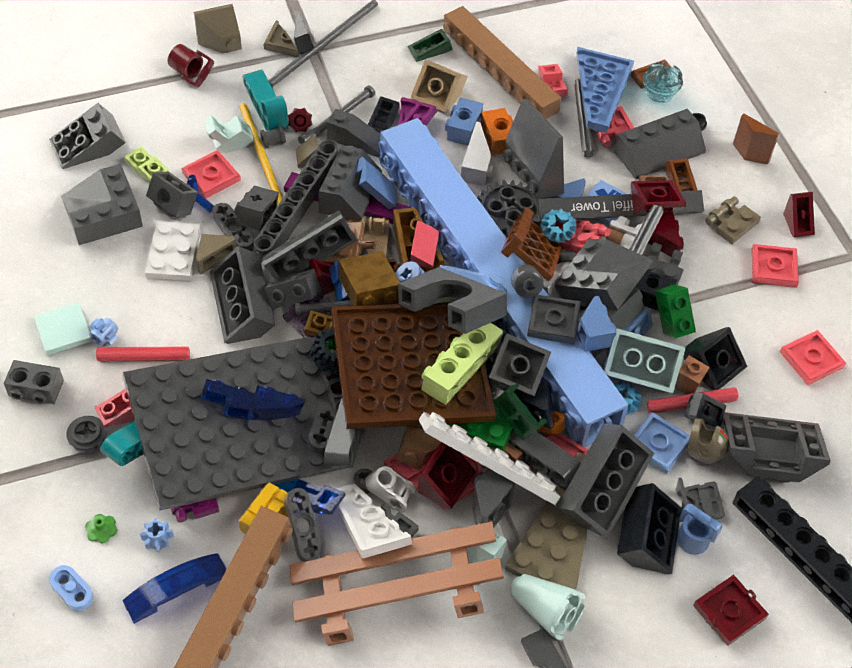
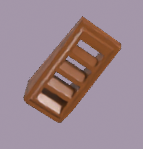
M688 158L667 161L664 166L666 175L669 180L674 182L679 191L687 189L697 191ZM682 183H687L685 186H680Z

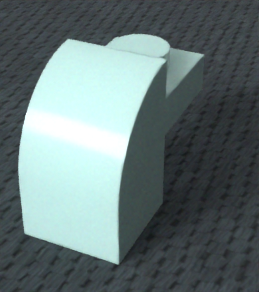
M212 115L205 119L206 132L213 139L215 148L218 151L232 152L241 150L254 141L250 125L238 116L225 125Z

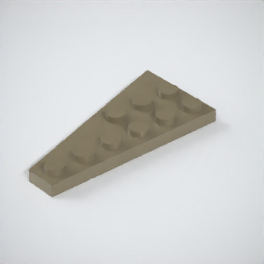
M578 452L575 458L582 463L586 455ZM556 486L555 490L560 495L556 505L546 501L506 563L505 570L516 576L527 574L576 589L588 529L573 522L556 508L567 487Z

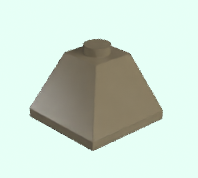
M233 4L193 12L198 45L220 53L242 49L241 36Z

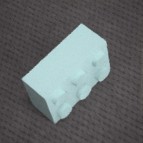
M616 328V336L611 347L608 348L603 371L608 376L673 393L686 347Z

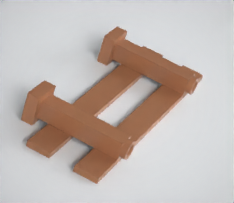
M493 522L464 528L456 527L449 531L412 538V545L363 559L359 551L356 550L338 555H325L319 559L289 565L292 585L323 579L324 595L293 601L295 623L327 616V623L321 624L322 635L327 645L354 641L353 630L348 619H345V612L457 589L458 596H453L454 608L458 618L484 613L479 591L475 592L473 585L504 579L500 557L469 564L467 548L496 542ZM447 552L451 553L452 568L342 591L340 575Z

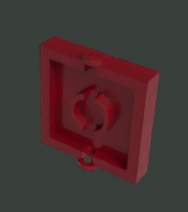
M734 574L697 599L693 604L695 609L706 620V623L711 626L727 646L763 622L769 615L756 600L754 591L751 589L747 590Z

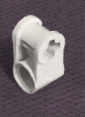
M388 466L380 467L370 473L365 481L366 487L371 493L397 511H404L406 509V502L410 494H413L416 490L415 485L411 481L403 478ZM378 476L383 480V484L379 481Z

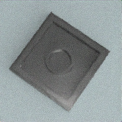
M543 295L535 296L533 298L527 336L574 344L581 302Z

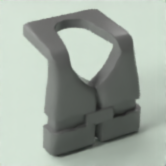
M678 478L676 493L678 496H682L681 513L688 504V498L695 503V507L713 519L724 518L725 512L722 501L719 500L720 494L715 481L704 483V485L697 484L684 487L682 478Z

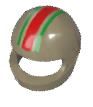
M695 418L689 439L688 455L705 464H714L721 461L729 451L728 435L719 426H716L715 430L707 429L703 419Z

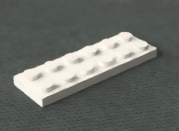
M423 412L419 418L425 433L556 505L560 495L555 490L556 486L550 482L551 479L538 471L537 474H534L525 463L519 460L513 462L508 458V454L498 448L493 451L487 447L488 443L477 436L474 439L466 435L467 432L463 428L455 424L452 427L447 425L445 419L434 412L431 415Z

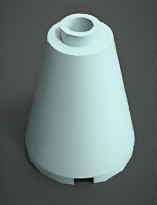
M527 574L516 577L512 582V596L552 637L562 640L566 637L562 635L566 630L572 631L575 628L585 608V605L581 603L582 598L586 599L584 593Z

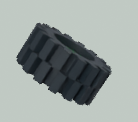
M329 328L328 331L324 329L321 333L317 334L310 352V355L313 356L312 361H317L316 366L318 368L323 366V371L325 372L327 369H330V373L334 374L336 370L339 373L337 354L330 351V349L336 350L333 328Z

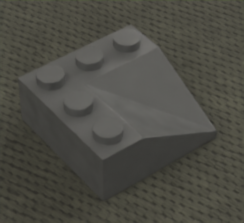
M121 164L98 170L61 196L78 245L143 227L139 207Z
M588 239L566 270L560 275L554 286L562 299L580 301V306L588 307L595 296H599L602 304L607 309L618 310L653 261L651 258L609 240Z

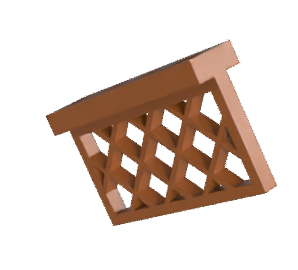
M527 207L513 222L501 253L507 258L514 253L526 264L534 266L542 277L549 282L554 275L562 245L546 238L542 229L531 220L534 212Z

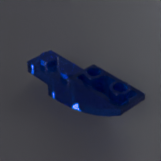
M209 379L205 381L201 399L224 405L222 414L249 420H277L300 415L305 399L299 398L295 394L282 393L269 386L257 385L255 393H252L242 387L236 388L226 385L222 381Z

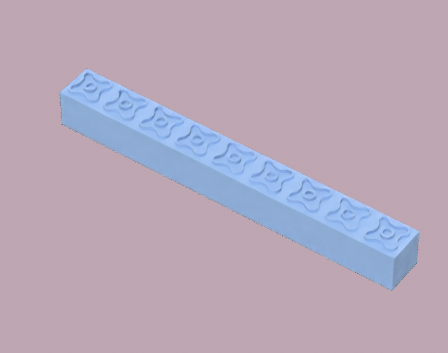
M419 118L380 132L379 163L381 167L388 172L391 181L397 184L400 194L406 198L409 206L417 209L423 222L439 231L437 243L443 256L447 257L452 267L497 276L501 280V284L507 289V316L496 320L499 322L500 327H503L507 334L551 351L540 383L549 387L554 411L564 415L565 428L570 439L585 448L594 442L603 424L623 426L628 403L590 351L584 352L577 335L574 344L527 336L533 298L521 297L516 293L511 284L513 271L517 267L526 264L514 253L508 258L501 253L506 237L441 150L438 141L431 136L428 127L423 125ZM543 288L542 291L538 294L548 296V294Z

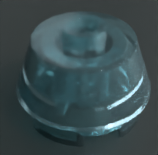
M663 62L650 65L643 75L647 96L659 103L671 101L683 86L681 70L673 65V68L663 65Z

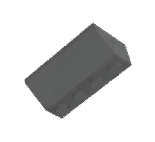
M684 109L617 134L614 152L632 176L638 179L640 175H648L664 169L669 160L691 159L704 154L706 147L698 120L688 109Z
M341 146L319 190L318 213L330 215L340 210L344 218L362 220L372 195L359 185L361 177L356 173L359 158H365L382 173L379 166L363 149L355 148L354 146Z
M339 210L334 214H330L316 225L309 227L296 237L291 238L278 248L271 250L262 257V263L274 279L308 271L311 258L323 262L357 241V238Z
M237 246L210 270L224 343L227 344L261 338L275 326L271 305L264 289L266 283L259 254Z
M603 424L556 508L573 522L604 538H608L650 463L654 452L624 426Z

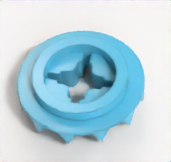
M562 208L560 210L552 209L544 215L541 222V229L546 238L558 243L570 240L577 228L576 219L571 216L570 212L567 213ZM556 219L559 223H565L562 230L558 226L554 227Z
M622 380L618 383L612 382L621 395L624 392L627 394L626 398H624L628 403L626 415L635 412L640 407L642 399L639 388L633 387L631 382L628 384L623 383Z

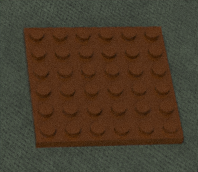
M452 302L436 303L416 312L399 304L332 307L331 316L346 429L421 425L419 418L423 412L429 415L432 412L440 415L445 419L446 424L490 422L495 420L496 414L485 363L446 405L421 390L423 383L421 377L424 370L428 366L432 367L436 363L439 354L449 349L453 339L463 334L448 326V304Z

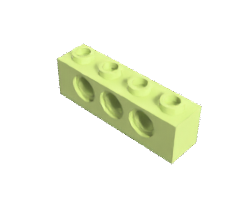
M489 323L466 334L463 333L460 337H455L449 349L439 354L436 363L424 370L421 377L423 379L421 390L446 405L500 346L503 330Z

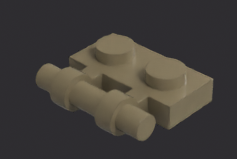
M735 196L723 201L721 207L712 210L705 219L706 224L709 226L713 223L718 225L716 233L731 244H734L758 224L761 216L746 205L738 209L735 205L739 203V200ZM726 213L730 215L727 219L723 217Z

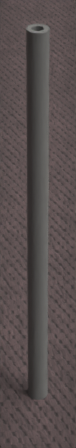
M376 0L370 1L314 44V50L301 54L268 80L271 87L275 86L377 7L378 2Z

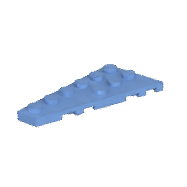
M577 47L576 57L586 126L597 132L607 133L633 69L634 60Z

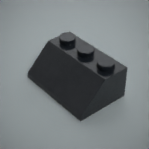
M654 483L637 486L626 504L617 555L632 567L663 574H672L682 507Z

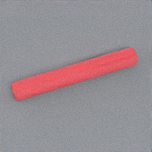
M188 346L98 347L96 349V358L98 361L189 360L190 348Z
M735 387L700 392L721 403L737 401L739 397L738 390ZM694 393L648 400V412L651 414V412L661 413L687 409L690 396L694 395Z

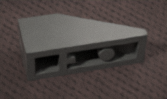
M335 109L326 122L327 140H333L344 146H354L355 148L363 149L367 154L379 158L380 133L357 116Z

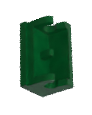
M515 383L496 398L493 403L524 441L548 421L545 418L540 422L536 421L526 405L514 393L520 387L518 383Z

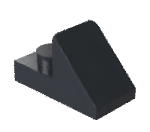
M694 392V395L690 396L685 417L692 420L700 418L707 425L721 427L727 405L704 393Z

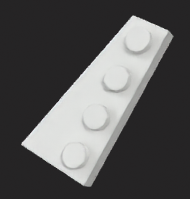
M356 484L331 490L332 499L362 559L412 545L411 536L407 532L403 533L399 529V524L394 520L390 521L385 516L383 509L374 506L372 499Z

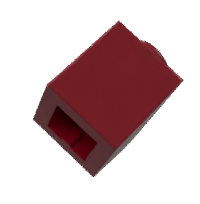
M673 211L663 212L648 241V244L651 246L654 242L661 244L662 248L660 251L671 258L674 250L680 251L684 247L683 237L679 236V222L675 220Z

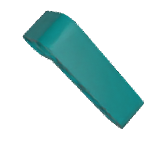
M261 69L243 74L242 78L245 89L265 130L276 129L278 125H281L283 129H287L288 112L286 102L282 95L276 96L264 71Z
M135 421L109 435L101 445L100 451L119 466H124L144 454Z

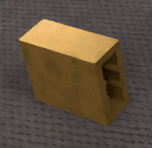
M383 251L339 260V279L353 306L399 303L398 283L400 281Z

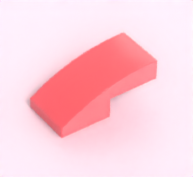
M558 64L538 66L540 78L560 97L567 96L568 89L562 80L563 72Z

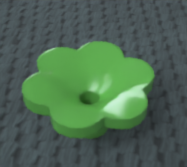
M97 514L93 517V520L88 521L85 525L88 532L87 537L90 541L106 543L111 536L117 533L115 519L112 516Z

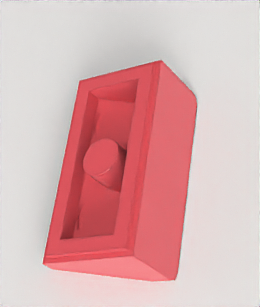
M417 221L411 251L412 262H416L422 267L433 268L439 236L437 229Z

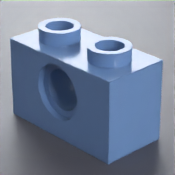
M460 97L457 105L452 107L451 119H447L445 124L447 140L469 145L476 122H481L484 103Z

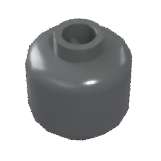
M528 264L521 265L512 273L511 284L516 293L521 297L533 298L542 291L544 286L543 277L534 266Z

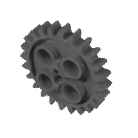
M503 180L502 185L494 182V188L487 185V191L481 190V196L477 197L502 233L506 235V238L513 222L527 207L534 212L531 220L539 227L541 223L538 222L536 200L539 198L530 191L528 185L522 187V182L515 185L514 180L510 184Z

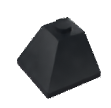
M730 327L698 337L685 346L684 360L691 356L709 367L702 382L712 390L721 389L748 367Z

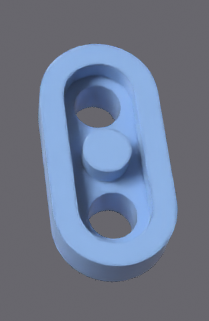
M61 565L50 573L49 582L53 590L72 610L84 611L91 606L94 600L92 590L72 567ZM68 579L66 584H60L62 580ZM78 597H85L84 600L80 602L76 601Z

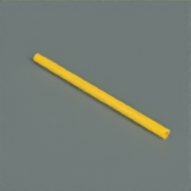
M241 104L239 109L244 122L250 125L254 137L253 145L270 189L279 192V205L283 196L246 104Z

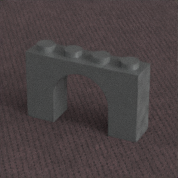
M441 267L398 283L399 305L414 312L436 303L452 302L448 304V326L465 334L507 316V293Z

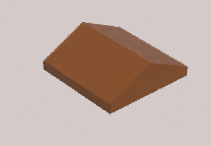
M743 113L733 145L744 160L768 164L780 133Z

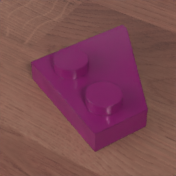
M402 97L400 100L401 109L399 111L400 119L398 125L419 118L422 124L427 126L437 113L436 106Z

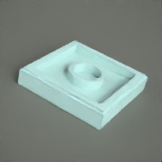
M79 302L34 316L47 356L93 342L89 336L90 332Z

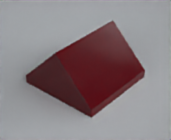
M672 180L631 181L633 215H646L653 205L661 206L663 212L673 211V213L686 207V201Z
M441 442L419 474L418 493L447 509H452L476 473V470L459 451Z

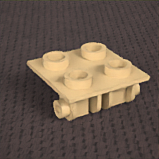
M363 216L361 221L345 218L347 222L363 223L365 226L364 240H376V249H367L368 254L383 251L386 257L389 220L374 218V221H372V217H369V220H365V216Z

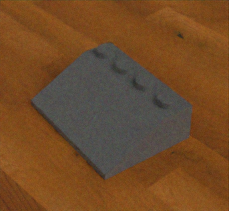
M527 98L523 99L505 140L504 159L539 199L564 194L563 136Z

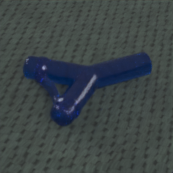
M193 174L189 175L186 184L198 192L195 201L209 213L212 212L214 205L199 194L196 176Z

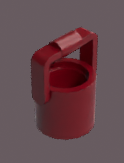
M183 44L173 47L167 60L168 65L172 69L182 74L180 76L182 79L195 87L202 85L214 65L213 59L199 50L195 52ZM202 57H204V58H206V59L208 60V62L206 63V65H205V66L203 67V69L201 70V68H202V66H203V58H202ZM200 72V74L198 75V78H197V80H196L195 82H193V81L190 80L191 78H194V77Z

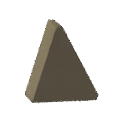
M276 20L263 44L264 49L299 57L298 49L292 43V39L280 26L279 21Z

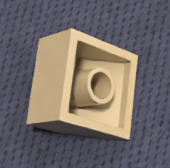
M425 59L410 98L436 106V109L447 113L460 97L468 76Z

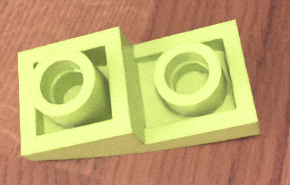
M142 146L125 156V162L148 182L151 181L153 173L169 172L156 156L152 158Z

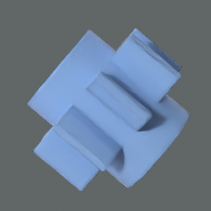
M96 318L89 325L92 329L89 336L99 346L104 344L106 346L108 344L112 345L119 338L116 335L118 326L110 318H105L104 320Z
M155 518L149 524L144 523L146 532L140 533L142 541H145L144 544L147 550L152 547L159 552L165 546L170 547L168 538L174 537L173 530L169 529L167 520L162 523Z

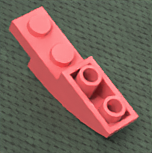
M126 389L94 407L105 427L134 420Z

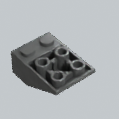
M99 103L88 109L49 139L62 169L108 156L126 143L113 114Z

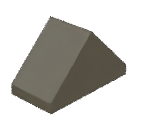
M202 234L196 257L198 272L202 275L222 261L237 247L236 239L233 236Z

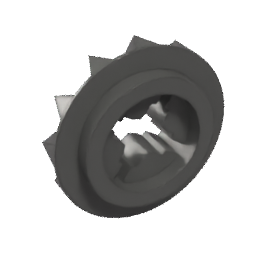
M82 416L75 419L69 425L66 437L69 445H72L76 450L83 449L87 452L90 448L97 449L98 444L104 441L107 432L101 419L95 416ZM88 427L91 434H89L87 440H85L83 435L85 434V431H87Z

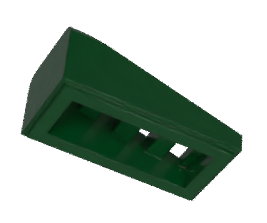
M443 29L407 46L416 62L453 50L451 41Z

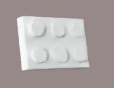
M156 221L145 270L146 278L191 281L201 232L200 224Z

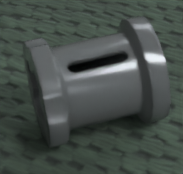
M278 125L276 129L268 131L260 130L265 149L269 148V145L286 143L285 133L281 125Z

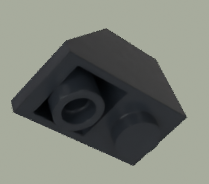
M539 383L534 397L516 394L537 422L545 418L548 422L543 426L549 429L554 427V404L548 386Z

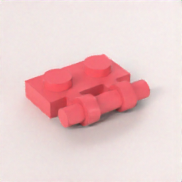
M622 106L617 107L608 132H597L599 142L603 143L605 147H609L612 144L611 138L616 140L617 134L634 128Z
M576 220L577 228L574 236L560 244L564 250L579 253L588 239L608 237L611 230L600 223L591 224L587 220Z

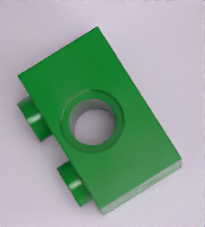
M674 284L655 290L663 334L676 339L695 333L696 328L688 288Z

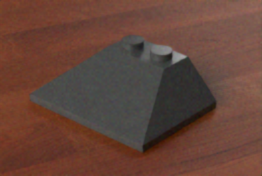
M724 413L723 421L726 434L728 435L729 451L751 477L756 478L759 476L763 480L775 479L785 483H800L830 465L831 460L818 423Z

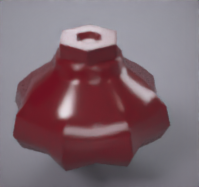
M294 108L292 113L288 115V126L292 127L295 132H306L313 125L311 120L312 114L307 112L305 108Z

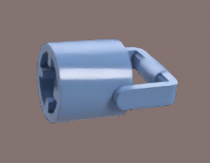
M687 504L679 518V521L683 522L677 537L679 546L689 554L698 555L704 553L708 549L710 542L714 543L717 540L722 524L694 505Z

